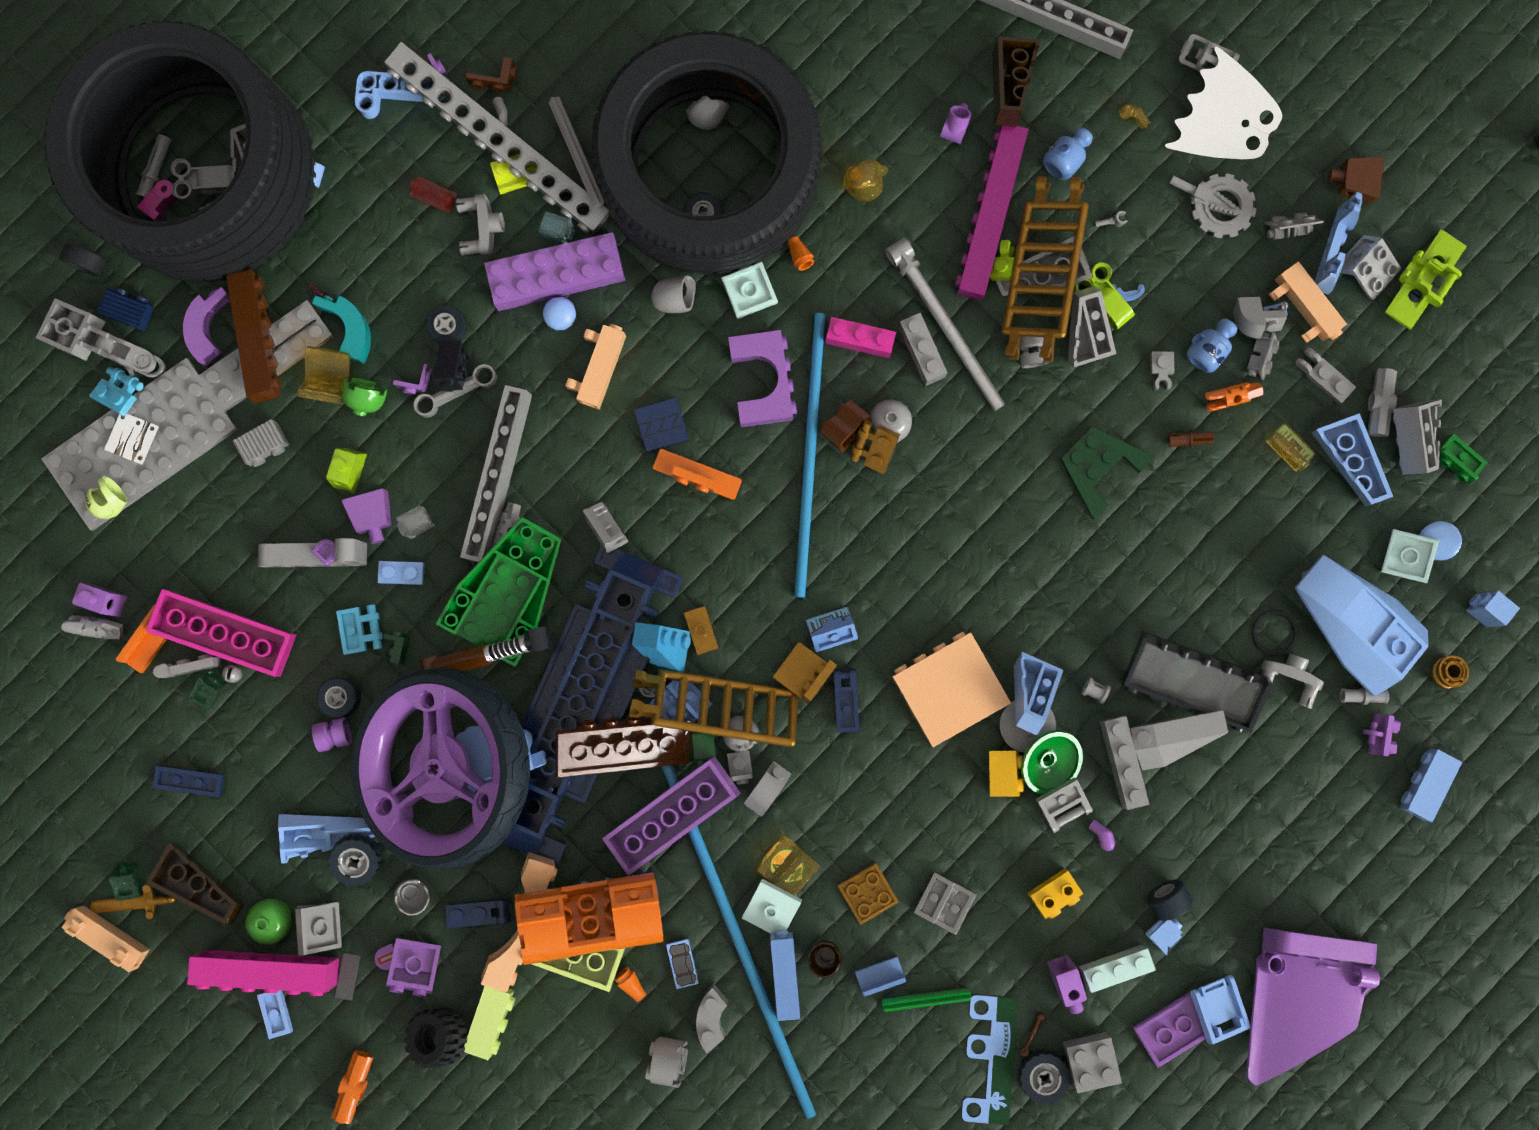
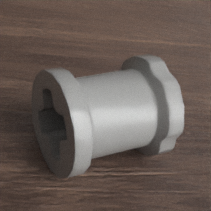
M1089 677L1083 687L1082 695H1089L1103 704L1109 695L1111 686H1104L1093 681L1092 677Z

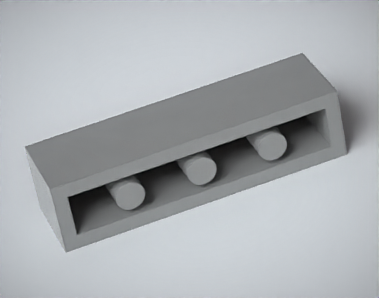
M1117 716L1099 721L1122 808L1130 810L1149 805L1127 716Z

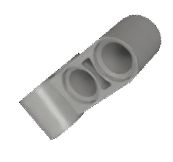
M176 159L171 164V172L178 181L173 184L172 193L185 205L196 203L199 195L223 193L233 180L231 178L233 166L193 167L185 159ZM184 168H188L184 175H180ZM185 189H189L188 194L182 196V192Z

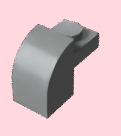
M1239 297L1233 310L1238 329L1243 334L1257 339H1261L1264 331H1281L1287 318L1285 310L1263 311L1260 297Z
M773 761L744 804L762 817L785 786L791 773Z

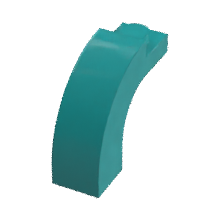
M315 295L312 302L314 306L340 317L344 322L345 338L339 353L365 364L371 347V332L364 315L350 301L341 296L336 301L326 295L323 298Z

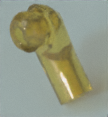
M1126 104L1123 106L1124 108L1119 110V115L1122 119H1128L1129 116L1135 118L1141 129L1151 124L1140 107Z

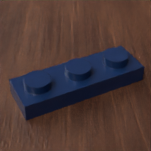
M158 765L155 768L152 788L221 797L225 775Z

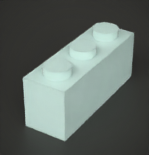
M1139 945L1079 966L1085 986L1091 993L1156 971L1149 950L1144 945Z

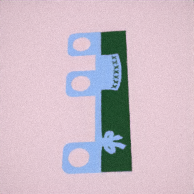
M974 995L970 1000L971 1018L992 1020L991 1036L972 1034L968 1037V1057L989 1060L986 1099L965 1098L962 1108V1118L964 1121L1009 1125L1018 999ZM979 1000L987 1002L989 1006L987 1013L984 1015H979L974 1010V1005ZM980 1039L984 1041L986 1049L982 1054H975L972 1051L971 1044L974 1040ZM970 1103L980 1105L981 1113L978 1117L973 1118L967 1114L966 1109Z

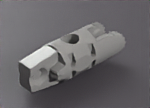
M511 502L507 504L505 512L501 514L491 549L520 520L521 505Z
M72 615L61 626L65 632L87 637L120 639L123 636V624L101 618Z

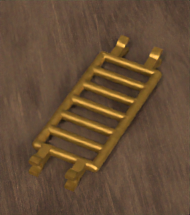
M1037 177L1035 200L1025 202L1002 325V334L1010 335L1005 355H1009V359L1019 360L1021 336L1043 337L1044 341L1039 357L1043 358L1044 362H1053L1055 339H1062L1066 336L1089 209L1087 202H1080L1085 185L1081 182L1080 177H1071L1069 201H1046L1051 183L1047 182L1046 177ZM1033 209L1079 211L1077 223L1031 221ZM1029 230L1075 232L1073 244L1027 242ZM1025 251L1071 253L1069 265L1023 263ZM1021 272L1068 274L1066 286L1019 284ZM1017 293L1064 295L1062 308L1015 305ZM1013 314L1060 317L1058 329L1011 327Z

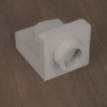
M750 752L728 753L727 758L731 780L735 781L736 785L749 783V779L753 778Z

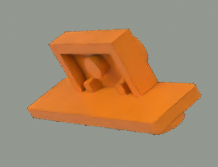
M664 449L659 450L653 465L654 470L674 477L675 481L687 486L690 483L695 485V489L707 494L708 491L732 500H735L742 480Z

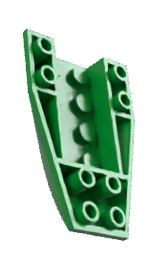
M522 517L460 581L439 616L436 625L476 645L483 643L497 644L499 641L503 643V640L508 641V639L513 640L514 637L519 638L527 630L537 628L562 539ZM519 653L512 657L508 656L501 660L516 667L522 654Z

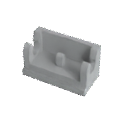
M603 502L583 510L585 521L607 554L628 543V539Z

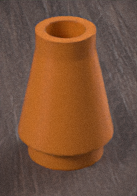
M798 236L792 237L787 244L794 267H797L800 271L808 269L814 263V256L800 241Z
M627 967L618 973L614 979L617 982L616 986L633 998L635 1002L642 1000L646 992L643 990L634 970H630Z

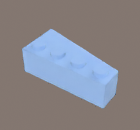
M1360 413L1311 432L1365 507L1393 497Z

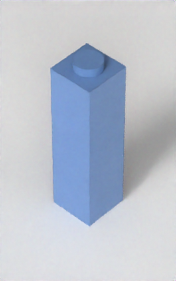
M787 930L775 931V934H770L777 1020L800 1019L793 932L788 933Z

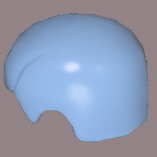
M553 297L545 304L543 318L552 329L566 330L573 325L576 319V310L569 299Z

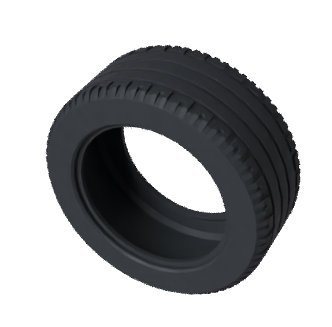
M692 31L690 33L685 32L680 36L676 34L672 37L664 38V41H657L653 45L646 47L644 52L640 51L630 59L628 64L625 63L616 73L617 77L613 78L607 86L606 94L602 95L597 108L598 113L595 114L592 127L594 132H592L591 148L593 149L592 161L599 187L614 222L625 237L630 239L636 248L644 251L653 260L661 261L663 265L673 269L680 268V271L694 273L695 271L699 272V274H713V272L723 274L732 272L731 270L734 269L738 271L750 267V264H757L765 260L769 254L773 255L782 248V244L784 242L787 243L794 236L795 230L799 229L806 219V214L811 209L817 191L820 172L821 132L819 120L817 119L814 103L810 100V94L804 83L800 82V78L791 67L788 68L787 63L777 54H772V50L764 47L762 44L757 45L754 40L743 36L736 37V34H729L727 32H722L721 34L716 31H702V33ZM730 74L737 76L752 96L758 91L762 95L754 101L748 98ZM704 96L729 99L751 109L770 128L780 151L775 172L767 186L758 196L736 210L712 216L687 214L667 206L650 193L638 175L640 149L651 126L672 107Z

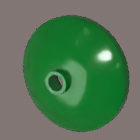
M1060 730L1049 731L1037 737L1029 745L1022 759L1021 773L1026 785L1034 792L1043 795L1068 780L1076 778L1083 761L1081 745L1074 736Z

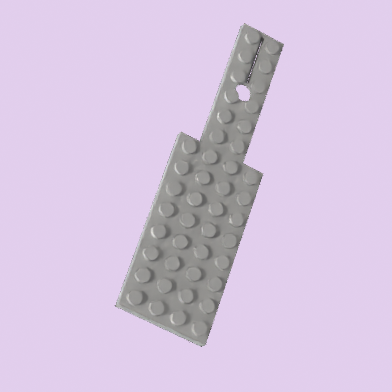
M308 300L277 320L269 328L270 335L275 344V347L272 349L273 355L278 362V368H276L277 375L279 376L334 337ZM238 348L201 374L197 371L191 360L185 358L143 387L142 390L133 394L137 400L127 414L159 426L143 465L104 450L119 416L113 410H110L41 458L89 530L94 531L109 520L94 517L85 505L88 490L100 487L98 478L107 476L123 490L127 497V503L122 509L124 510L238 430L227 414L228 410L247 398Z

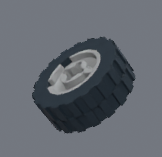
M357 833L342 837L334 845L328 859V867L332 872L331 875L339 883L342 882L346 886L357 887V885L362 886L366 882H370L373 876L376 875L381 863L380 848L367 835L363 836ZM351 858L359 859L358 863L352 862Z
M1036 1050L1028 1055L1024 1061L1022 1060L1021 1066L1018 1069V1080L1024 1093L1032 1101L1042 1105H1050L1053 1102L1060 1101L1059 1099L1066 1095L1065 1093L1070 1087L1071 1077L1069 1076V1069L1061 1057L1055 1055L1052 1051ZM1048 1074V1079L1042 1081L1040 1075Z

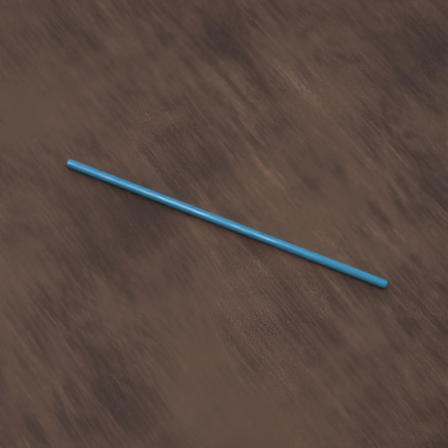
M673 765L661 766L667 783L672 788L679 782ZM696 826L688 834L805 1118L810 1119L816 1115V1112L699 828Z

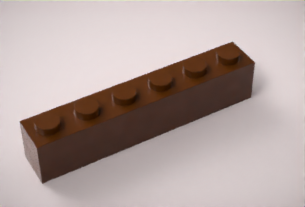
M252 269L228 275L226 278L246 396L255 404L281 397L279 388L282 385L276 372L278 362L273 355L272 349L275 347L269 331L271 322L266 314L268 303L262 290L265 287L264 281Z

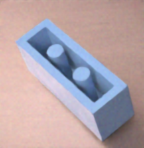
M1429 749L1423 754L1421 758L1422 764L1419 770L1413 774L1409 790L1401 798L1402 804L1400 809L1427 822H1433L1462 764L1461 761L1438 749Z

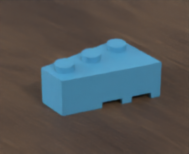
M635 622L632 645L643 656L650 659L649 662L658 667V671L665 669L684 672L687 650L691 643L690 631Z

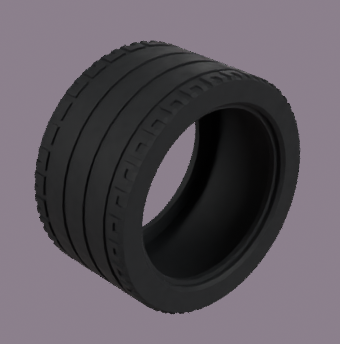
M164 20L163 22L152 21V23L146 24L144 22L137 26L132 25L127 29H120L116 33L106 36L105 39L99 40L92 48L90 47L86 50L87 52L77 59V62L70 67L68 73L62 78L61 84L58 85L57 92L52 98V104L48 110L49 115L45 124L47 127L44 132L46 137V143L44 144V149L46 150L45 160L48 161L49 165L47 167L48 173L51 174L50 179L52 184L56 186L55 191L61 197V202L67 206L68 212L84 228L156 272L179 280L184 279L190 282H204L205 280L214 282L217 279L227 280L226 276L249 269L255 270L258 268V265L265 264L270 257L277 255L276 252L286 246V242L293 238L292 235L295 231H298L300 228L299 224L305 219L306 210L308 211L310 207L308 205L309 201H312L313 197L311 195L312 189L315 188L313 181L316 178V173L314 172L316 161L313 158L315 151L312 149V139L308 136L310 134L309 130L305 126V121L300 116L299 111L287 96L232 41L218 35L213 30L208 31L205 27H196L192 23L184 24L182 21L172 23L169 20ZM220 94L239 99L246 123V144L240 167L225 191L207 207L187 217L161 222L141 220L129 196L127 166L133 144L145 124L167 105L188 96Z

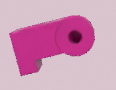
M167 180L159 181L148 192L137 208L154 221H165L166 218L162 214L170 204L178 200L172 193L173 184Z

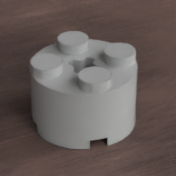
M659 1036L655 1042H652L649 1050V1056H652L651 1065L647 1067L645 1078L654 1084L679 1088L682 1081H679L678 1077L679 1074L684 1075L688 1049L683 1047L688 1044L687 1041Z

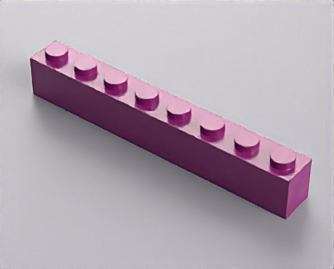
M1002 126L1001 129H996L993 142L997 143L995 150L991 149L988 162L991 163L990 171L985 170L982 183L986 184L985 190L979 193L977 204H980L979 212H974L971 222L972 225H975L973 233L969 232L966 245L969 246L968 254L963 253L960 266L964 267L963 273L958 274L955 287H959L958 295L981 301L985 296L1029 129Z

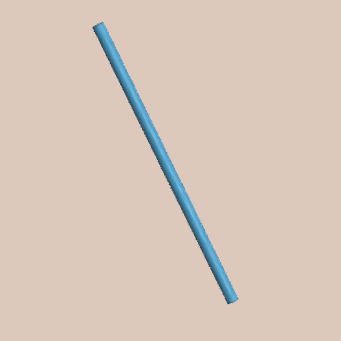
M815 313L794 591V597L805 598L826 315L824 313Z

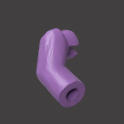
M1094 820L1090 824L1089 829L1098 835L1101 848L1105 851L1113 850L1115 847L1113 832Z

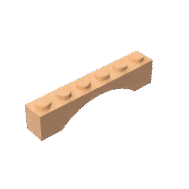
M528 852L521 871V881L525 893L547 889L549 881L553 882L557 874L554 860ZM518 929L505 945L489 955L481 975V985L506 993L509 986L514 985L517 978L516 967L517 965H522L523 962Z

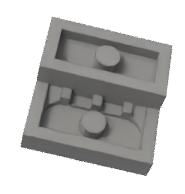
M934 872L914 913L957 935L977 894Z

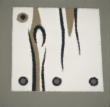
M127 413L125 416L119 414L104 450L143 465L159 426Z

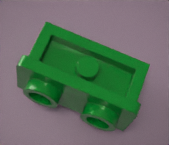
M1451 434L1440 446L1439 463L1455 472L1456 478L1462 482L1470 483L1476 481L1479 478L1477 475L1488 463L1455 434Z

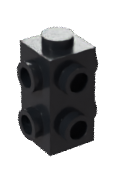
M461 341L440 342L439 351L436 352L437 362L436 368L433 370V380L441 391L463 390L464 381L467 379L466 366L470 360V354Z

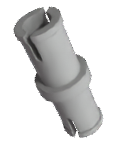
M1364 687L1360 689L1342 688L1340 690V701L1343 703L1360 702L1361 705L1388 703L1389 692L1385 690L1377 696H1372Z

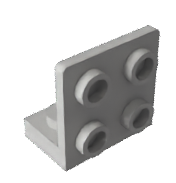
M1363 235L1346 253L1344 265L1340 273L1354 275L1368 298L1374 300L1398 274L1401 267L1382 238Z

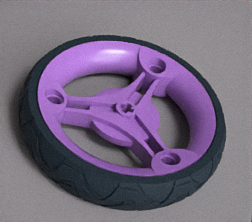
M450 668L425 669L421 672L418 671L406 675L380 694L370 706L361 722L352 756L353 788L357 804L360 807L359 810L377 840L397 857L413 865L428 869H455L478 861L479 858L482 859L505 840L511 829L515 826L524 807L530 780V758L526 737L517 715L510 708L511 706L497 690L483 679L473 674ZM455 706L466 711L476 721L487 740L492 762V779L489 783L481 779L470 768V760L465 747L454 737L450 709ZM416 709L422 710L424 718L423 737L413 750L410 759V772L398 786H392L390 760L395 737L407 717ZM467 784L478 790L477 793L467 788ZM414 786L416 791L408 796L406 792ZM460 797L473 804V822L456 833L437 835L427 832L413 823L412 805L422 798L433 803H445Z

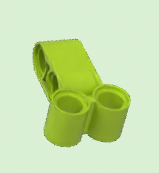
M1098 263L1091 269L1092 277L1076 284L1074 292L1080 291L1078 288L1079 284H1084L1087 288L1096 286L1100 289L1109 325L1118 330L1135 314L1130 305L1109 282L1112 275L1110 266L1106 263ZM1095 271L1103 272L1104 279L1097 278Z

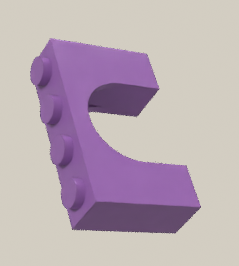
M781 330L728 337L732 363L752 360L765 361L775 369L778 375V384L769 396L757 400L737 402L741 427L793 420V414H797L795 401H791L790 393L794 392L792 379L787 377V371H791L789 357L785 358L784 349H788L786 336H782Z

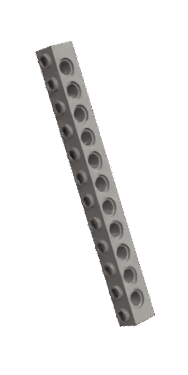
M400 42L386 59L385 64L390 76L395 80L399 78L406 83L404 86L414 95L416 92L423 97L422 101L430 108L435 106L441 111L439 113L440 116L447 122L451 120L458 125L456 128L463 135H471L475 139L474 143L482 150L487 148L493 153L491 157L499 164L503 162L510 167L508 170L515 177H523L527 181L525 184L534 192L539 190L544 194L543 199L552 206L554 204L561 208L560 212L569 220L571 218L575 219L578 222L577 226L586 234L591 232L595 235L610 216V211L604 205L597 208L593 207L588 193L405 44ZM409 67L416 68L415 73L412 75H407L405 72ZM427 81L433 82V86L430 89H424L423 84ZM444 95L451 97L447 103H441L440 99ZM466 109L468 114L465 117H458V111ZM478 123L486 125L482 131H476L474 128ZM495 137L503 139L500 145H493L491 142ZM512 151L520 152V156L517 159L509 158V154ZM529 165H536L538 167L535 173L526 172V168ZM548 178L555 181L552 187H545L543 182ZM568 192L572 195V198L569 201H562L560 196ZM586 206L589 208V212L586 215H580L577 213L578 208Z

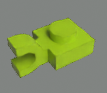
M1001 240L1000 257H995L990 274L992 281H1011L1015 259L1012 256L1015 248L1010 246V240Z

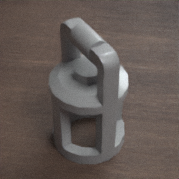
M1191 34L1180 51L1179 62L1200 72L1202 69H1205L1202 66H1205L1207 62L1215 66L1218 65V57L1211 55L1213 51L1211 48L1219 47L1236 62L1240 54L1197 34ZM1194 40L1205 44L1203 49L1199 48L1195 56L1198 59L1196 64L1185 60L1186 55L1188 56L1193 46Z

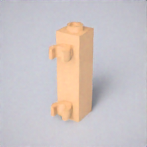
M1299 261L1275 279L1279 287L1269 295L1273 301L1284 294L1291 300L1311 326V329L1301 336L1306 343L1316 336L1322 342L1328 338L1333 341L1343 333L1341 329L1347 323Z
M610 324V326L603 325L600 334L586 329L583 337L586 341L596 343L583 382L580 383L568 378L565 385L567 389L579 392L576 398L579 403L600 410L626 338L622 328L614 324Z
M85 906L72 908L64 918L66 920L62 926L65 930L64 932L72 937L75 936L110 959L112 964L117 967L120 966L128 972L138 969L150 950Z

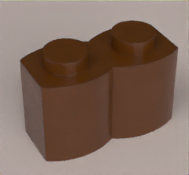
M849 400L838 407L835 416L824 421L821 429L822 436L840 452H844L858 437V430L863 426L864 421H870L871 417L856 403Z

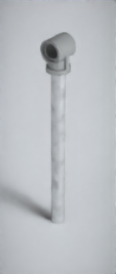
M903 237L885 249L887 258L895 268H900L901 271L899 273L901 276L907 275L992 409L996 411L1004 406L1005 403L917 268L920 263L913 258L915 253L911 244Z

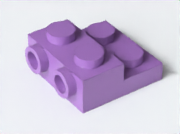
M396 938L385 987H390V992L403 993L404 990L413 991L412 995L417 997H426V993L431 994L441 946Z

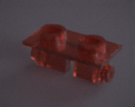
M418 176L417 180L412 179L410 183L412 191L409 196L449 214L458 196L457 193Z

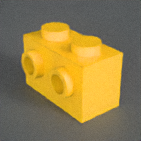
M989 751L990 797H1018L1020 792L1024 791L1023 778H1020L1019 772L1023 756H1019V751Z
M1065 868L1027 893L1045 919L1056 917L1061 913V908L1067 904L1068 906L1076 904L1080 900L1079 897L1083 895L1081 889Z

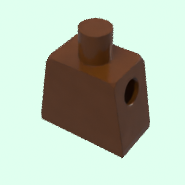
M1384 157L1347 159L1341 165V169H1330L1328 182L1339 183L1338 194L1340 196L1350 198L1356 192L1362 193V202L1373 204L1380 198Z

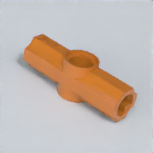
M354 1051L347 1073H345L338 1088L339 1097L331 1117L338 1123L350 1124L352 1122L358 1101L361 1100L367 1086L366 1078L374 1058L368 1052Z

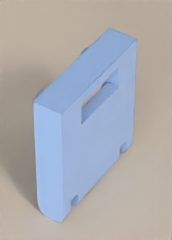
M1232 975L1201 986L1198 990L1190 991L1207 1043L1215 1044L1250 1029V1023ZM1232 1019L1234 1027L1225 1031H1221L1220 1027H1216V1025Z

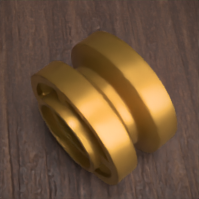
M1447 656L1437 659L1432 664L1430 674L1437 686L1449 689L1461 686L1468 680L1469 668L1462 658ZM1448 668L1452 672L1451 676L1448 674Z

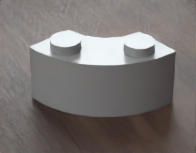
M714 983L702 997L696 1018L697 1035L706 1053L711 1051L725 1038V1031L721 1026L720 1017L723 1010L727 1007L728 1000Z

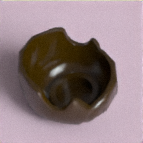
M821 941L814 944L808 954L809 970L820 978H828L835 975L842 964V955L839 947L831 941Z

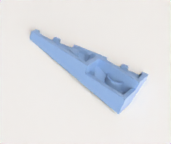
M279 814L278 817L281 864L287 863L289 858L301 856V858L308 857V853L320 849L323 852L332 850L337 841H340L342 837H346L349 834L359 833L370 838L375 837L363 818Z

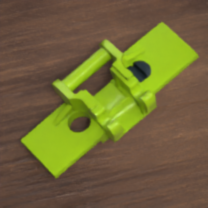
M1441 229L1425 253L1422 250L1416 252L1398 279L1402 284L1400 290L1384 313L1411 330L1429 303L1440 307L1443 303L1442 299L1454 281L1462 275L1461 271L1454 265L1467 246ZM1439 274L1443 278L1446 277V279L1435 294L1431 291L1433 286L1431 283Z

